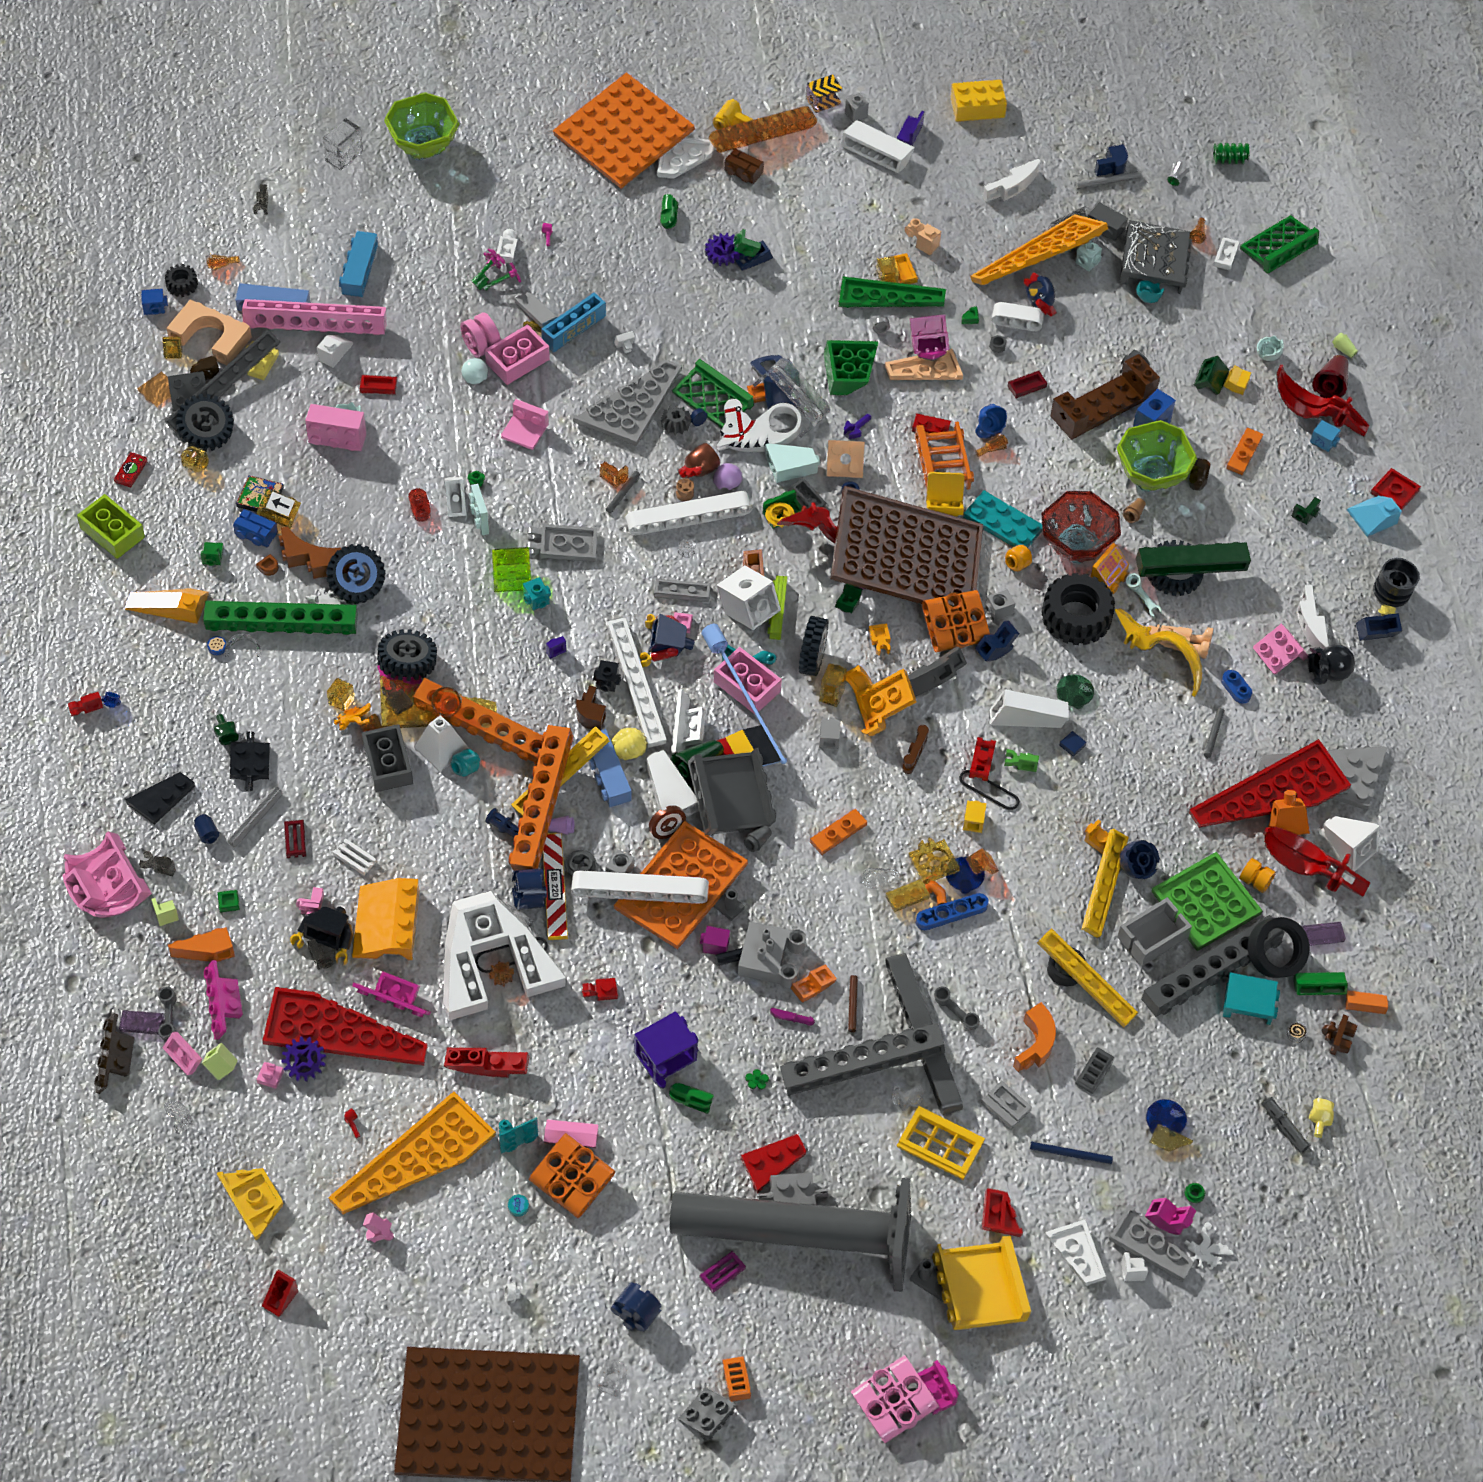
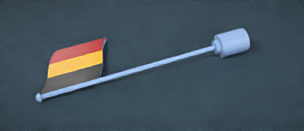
M717 624L706 626L701 634L712 653L722 654L761 724L740 730L715 741L723 745L724 755L752 752L755 748H758L759 753L763 757V766L779 762L786 764L787 758H784L724 652L728 642Z

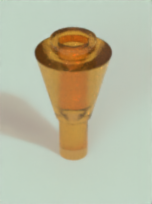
M1199 218L1198 224L1190 232L1189 238L1192 239L1193 243L1200 244L1206 239L1204 218Z
M209 254V258L206 259L207 267L211 268L212 272L229 264L240 262L239 256L227 257Z
M998 433L985 446L976 450V455L980 457L988 452L1007 449L1008 440L1004 434Z

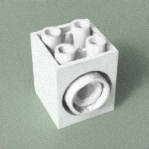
M743 566L717 584L725 614L752 630L781 611L773 581L747 566Z

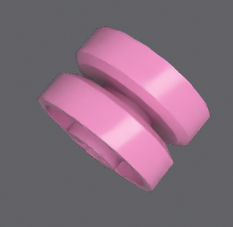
M485 312L476 315L474 321L468 319L460 324L463 340L469 351L476 358L484 356L485 349L501 340L495 323Z

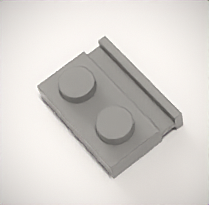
M1002 1080L981 1100V1103L1010 1129L1019 1123L1032 1109L1031 1105Z

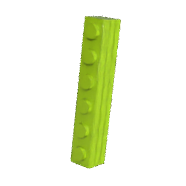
M776 575L773 583L781 611L769 619L768 625L771 626L768 627L767 634H770L769 639L781 640L787 576Z

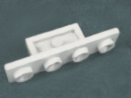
M683 689L678 690V697L676 698L677 708L674 715L675 729H673L674 739L671 746L672 755L685 750L686 746L703 743L706 711L703 707L689 709L690 698Z

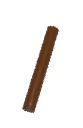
M856 975L850 976L848 1031L851 1033L856 1032L858 976Z

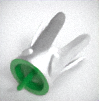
M1179 162L1175 170L1173 163L1171 174L1167 178L1170 185L1178 186L1181 179L1189 171V168H1186L1179 174L1183 162Z

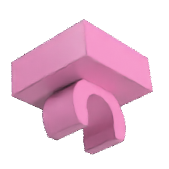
M264 1062L256 1079L257 1083L277 1089L284 1069L283 1067L276 1066V1064Z

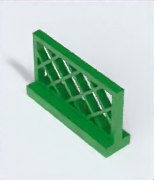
M1290 215L1241 244L1240 250L1263 265V271L1269 274L1317 245L1319 242V230L1315 227L1312 229L1308 228ZM1289 222H1291V223H1292L1293 225H1295V226H1285V225L1288 224ZM1274 231H1283V234H1272V233H1273ZM1285 231H1292L1295 234H1285ZM1297 232H1305L1302 235L1297 234ZM1263 238H1264V239H1270V242H1269V241H1260V240L1263 239ZM1272 239H1282V242H1272ZM1284 239H1293L1291 242H1284ZM1257 246V249H1249L1248 247ZM1259 246L1270 247V250L1259 249ZM1272 247H1281L1277 250H1272ZM1259 254L1268 255V256L1264 257V259H1263L1261 256H1259Z
M700 358L695 362V367L672 390L674 395L695 410L704 407L703 410L707 413V418L721 428L725 424L719 420V416H725L724 411L719 412L718 405H725L732 398L741 402L742 412H745L747 409L750 410L754 406L751 394ZM698 374L702 377V381L691 382V378ZM712 384L715 386V391H705L704 385ZM692 386H702L703 392L692 393ZM682 387H690V393L682 394L679 391ZM726 394L728 400L718 401V395ZM715 395L716 401L706 402L705 396ZM703 396V403L693 402V397ZM716 406L717 412L709 413L706 411V407Z

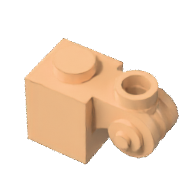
M914 218L905 227L904 231L909 237H917L916 248L924 253L931 255L940 246L941 231L929 224L924 225L919 219Z

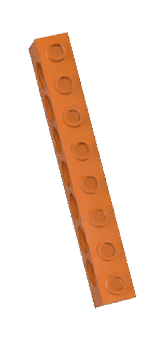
M426 678L423 679L413 696L414 704L417 708L423 711L428 710L435 717L441 715L453 726H461L468 733L474 736L479 735L490 744L500 745L504 751H512L519 758L525 761L530 760L537 766L538 753L532 750L542 748L541 734ZM434 698L440 699V701L437 703L431 702V700ZM451 706L457 708L455 711L448 710V708ZM466 715L474 716L470 720L464 718ZM484 723L491 724L488 728H484L481 725ZM501 731L508 733L506 736L499 735ZM520 739L525 741V743L521 745L516 744L515 742Z
M548 725L546 732L542 735L543 745L538 750V763L533 768V781L528 786V799L524 801L523 817L518 822L519 832L514 837L513 853L509 855L508 862L513 871L538 869L574 738L571 729L568 727Z

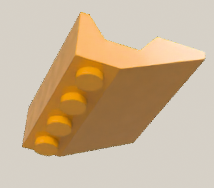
M396 878L360 886L353 958L377 959L383 954H398L408 960H413L420 892L418 879Z

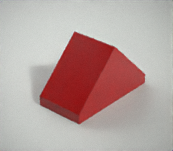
M276 1270L262 1307L280 1317L299 1292L296 1280L281 1270Z

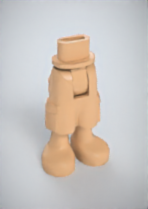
M1159 624L1157 627L1148 626L1152 628L1150 631L1151 635L1160 631H1174L1185 636L1195 647L1199 657L1207 658L1214 628H1207L1202 635L1192 634L1193 630L1190 628L1162 625L1160 628ZM1163 640L1159 642L1164 647L1180 651L1169 641Z

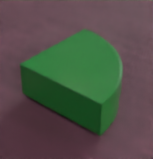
M977 306L969 308L962 315L961 324H979Z

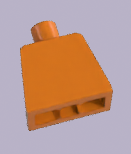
M1285 791L1283 800H1275L1273 802L1268 827H1280L1297 835L1310 834L1305 804L1300 798H1296L1295 791Z

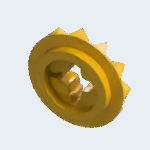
M778 502L771 504L767 508L765 518L768 524H773L774 527L780 526L782 529L783 526L777 525V523L782 518L795 514L790 505ZM783 512V517L777 519V515L779 516Z

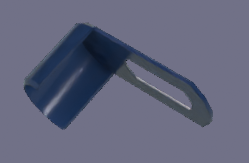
M781 355L764 356L750 362L764 378L767 410L779 403H788L796 408L800 407L802 402L798 373ZM774 360L782 369L768 372L760 363Z

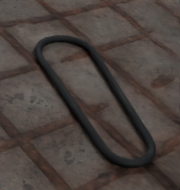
M535 937L537 940L544 942V950L546 951L548 947L547 941L542 937ZM509 944L480 952L475 959L478 970L484 973H492L515 964V961L492 970H484L478 965V959L481 955L510 947Z

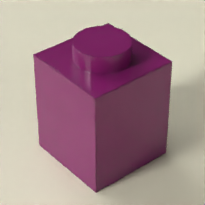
M707 926L706 932L701 933L700 937L703 953L716 955L727 952L730 930Z

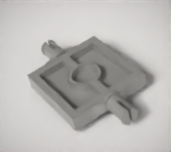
M812 1172L771 1175L770 1193L757 1194V1199L810 1205H816L817 1198L829 1197L828 1189L816 1190L813 1184Z

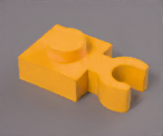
M887 623L869 626L868 631L871 644L877 645L876 654L880 655V649H885L887 654H890L891 647L889 643L891 637Z

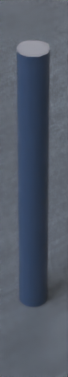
M1032 1141L1030 1144V1150L1112 1164L1113 1156Z

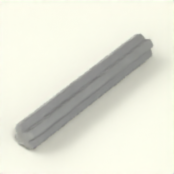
M274 787L228 838V843L233 847H237L281 798L283 791L278 787Z

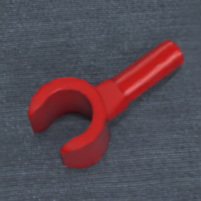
M351 1108L344 1113V1120L349 1124L357 1139L360 1135L354 1120L358 1116Z

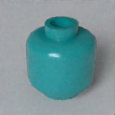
M465 749L452 757L451 768L456 775L466 777L478 771L480 767V757L471 749Z

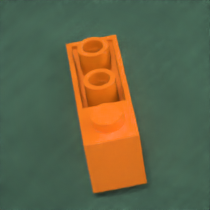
M227 927L216 928L211 932L197 934L185 940H177L168 945L170 956L174 958L207 962L214 960L219 962L235 957Z

